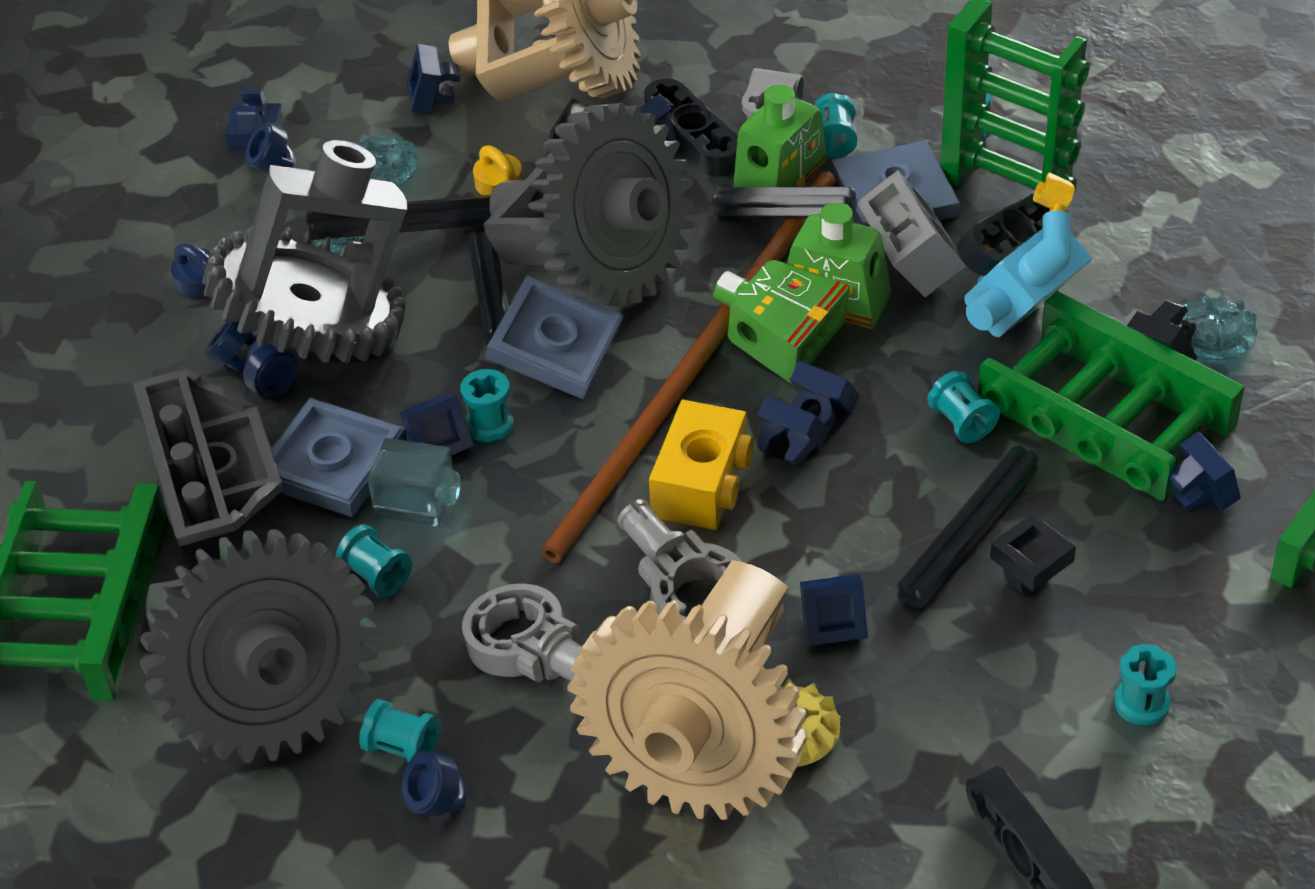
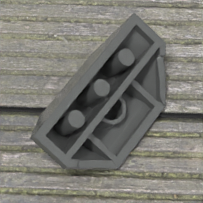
M188 368L133 382L178 546L236 531L283 491L282 481L256 405L221 386L203 381L201 375Z

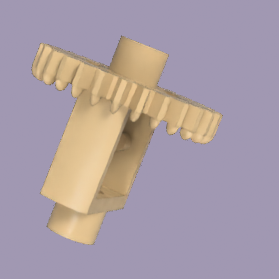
M477 0V24L450 35V55L453 63L459 66L462 76L465 78L476 76L486 91L500 102L569 77L571 82H580L579 89L583 92L588 91L591 97L608 98L632 88V83L638 80L635 73L640 71V66L636 59L641 57V53L635 42L640 41L631 26L636 23V19L632 15L637 12V0ZM538 9L534 12V16H545L550 21L548 27L544 28L541 34L543 36L556 35V37L549 40H537L531 47L514 53V18Z
M732 560L704 603L693 607L685 620H682L679 614L680 605L678 601L668 602L659 615L657 614V604L654 601H648L643 603L638 612L632 606L625 607L617 617H607L599 628L592 632L579 650L580 655L571 666V671L576 675L568 684V691L577 695V697L570 705V712L584 717L577 727L580 735L597 737L589 749L591 755H610L612 757L611 762L605 769L609 775L626 771L629 774L625 786L628 791L631 792L642 784L647 786L648 803L652 805L662 795L668 796L671 811L675 814H679L685 802H688L697 819H704L710 807L713 808L721 820L728 819L734 807L743 816H747L756 803L764 808L768 806L775 793L780 795L801 761V749L807 738V732L802 727L806 720V710L800 706L794 707L800 697L799 688L795 685L788 686L785 689L780 688L788 674L787 666L782 664L774 669H765L763 667L771 654V647L766 644L783 617V600L788 589L787 585L761 568Z

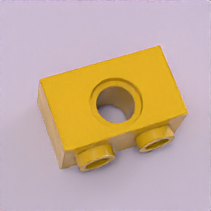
M681 400L649 477L650 507L661 520L717 531L724 510H733L739 491L740 468L748 469L753 457L755 439L754 436L747 435L746 411Z

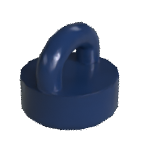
M269 122L258 126L249 139L245 157L247 165L264 174H268L270 165L294 168L296 166V157L292 149L287 145V132L283 128Z
M187 243L180 244L175 248V260L171 266V274L177 291L191 297L204 296L206 285L202 284V279L210 250L200 249Z
M226 322L208 344L205 350L206 357L219 367L227 365L237 372H244L246 357L240 359L235 354L244 344L249 349L252 343L257 340V337L252 332L242 334L238 332L239 322Z
M254 341L249 347L243 372L244 383L248 389L266 400L276 399L286 393L293 385L298 372V363L295 356L286 350L284 353L277 351V344H269L267 342L260 344Z
M421 751L414 755L407 764L402 778V793L407 807L415 814L440 816L445 812H458L465 806L467 799L466 786L453 758L449 755Z

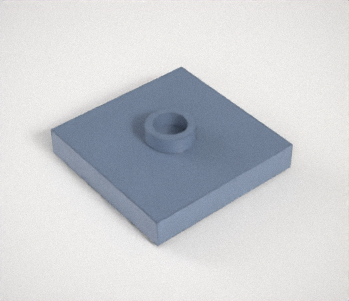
M927 140L832 160L831 173L837 179V186L852 187L855 190L858 201L898 170L930 204L939 220L959 216L960 202ZM857 205L853 215L855 223L870 227Z
M526 275L490 340L484 358L584 400L621 326L623 315L590 303L585 299L576 298L566 291Z
M309 398L271 448L283 485V491L280 493L353 517L407 443L405 428Z

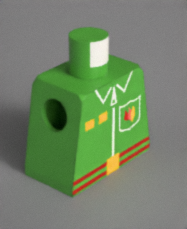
M773 85L764 92V105L741 126L738 132L733 187H804L827 164L821 111L816 106L795 98V92L791 87Z
M843 203L827 204L821 209L820 214L815 213L808 216L791 246L787 264L849 285L850 292L845 322L873 329L891 297V284L882 234L876 228L853 223V211L848 205Z
M772 260L767 261L750 281L730 271H726L715 286L713 298L730 307L728 326L730 341L791 383L790 378L798 361L810 365L845 323L850 286L804 269Z

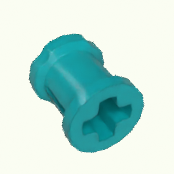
M829 93L821 96L816 100L815 106L821 111L827 157H845L852 153L857 146L858 135L855 127L852 126L856 115V106L854 101L847 95ZM829 108V117L826 118V109ZM841 134H844L843 143H841Z
M480 369L471 372L460 384L461 398L468 405L469 409L465 421L470 435L475 440L482 442L504 439L511 433L514 427L511 409L506 404V400L510 395L509 380L506 375L493 369Z
M952 371L943 375L935 382L927 396V403L935 413H942L954 425V433L961 442L974 443L984 438L996 426L1000 410L993 401L980 397L972 388L973 382L965 372Z
M364 524L354 527L344 536L335 557L340 556L352 568L349 573H357L365 579L372 592L379 598H387L394 595L407 582L413 566L408 553L402 549L392 550L380 541L379 534L375 529Z
M1140 644L1132 646L1120 659L1119 674L1123 682L1119 684L1115 691L1114 706L1118 714L1130 723L1142 726L1157 724L1166 717L1170 709V695L1167 687L1175 680L1176 663L1171 654L1161 650L1156 645ZM1141 661H1145L1143 674L1138 672ZM1147 696L1151 697L1150 708L1145 709Z
M376 699L366 712L360 730V748L373 753L382 750L406 758L407 763H409L412 757L421 751H435L440 733V721L436 715L425 713L419 717L393 709L391 702Z

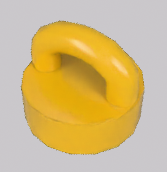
M492 145L483 146L480 149L479 160L473 167L475 189L480 194L491 195L494 188L505 180H523L521 162L516 157L505 154Z

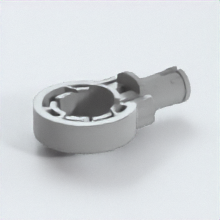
M638 499L635 501V506L639 509V514L629 504L618 516L617 523L646 555L640 561L638 570L639 575L651 588L650 600L657 604V614L659 615L668 602L676 600L680 605L679 614L682 620H685L687 606L676 597L675 592L678 588L687 582L704 580L705 578L718 581L732 560L743 561L724 547L704 543L692 530L685 533L684 540V534L681 531L671 532L652 510L647 500Z
M524 583L504 585L486 592L467 609L462 621V632L471 661L482 671L501 677L525 675L539 683L544 679L542 672H544L545 678L549 681L555 680L560 676L571 681L576 675L571 671V666L580 655L582 631L579 625L564 618L560 602L547 589ZM520 611H525L526 618L535 621L527 630L511 635L512 639L510 640L501 639L498 641L490 637L491 634L503 625V622L520 618ZM479 635H481L483 644L477 640Z

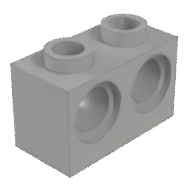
M898 170L857 201L870 227L876 228L882 234L884 250L892 265L924 297H927L966 267L930 204Z

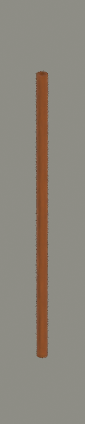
M822 172L811 187H836L837 179L829 172ZM788 217L743 278L750 281L767 261L777 260L781 262L807 218ZM725 304L721 306L541 548V552L547 560L559 563L723 341L728 334L729 306Z

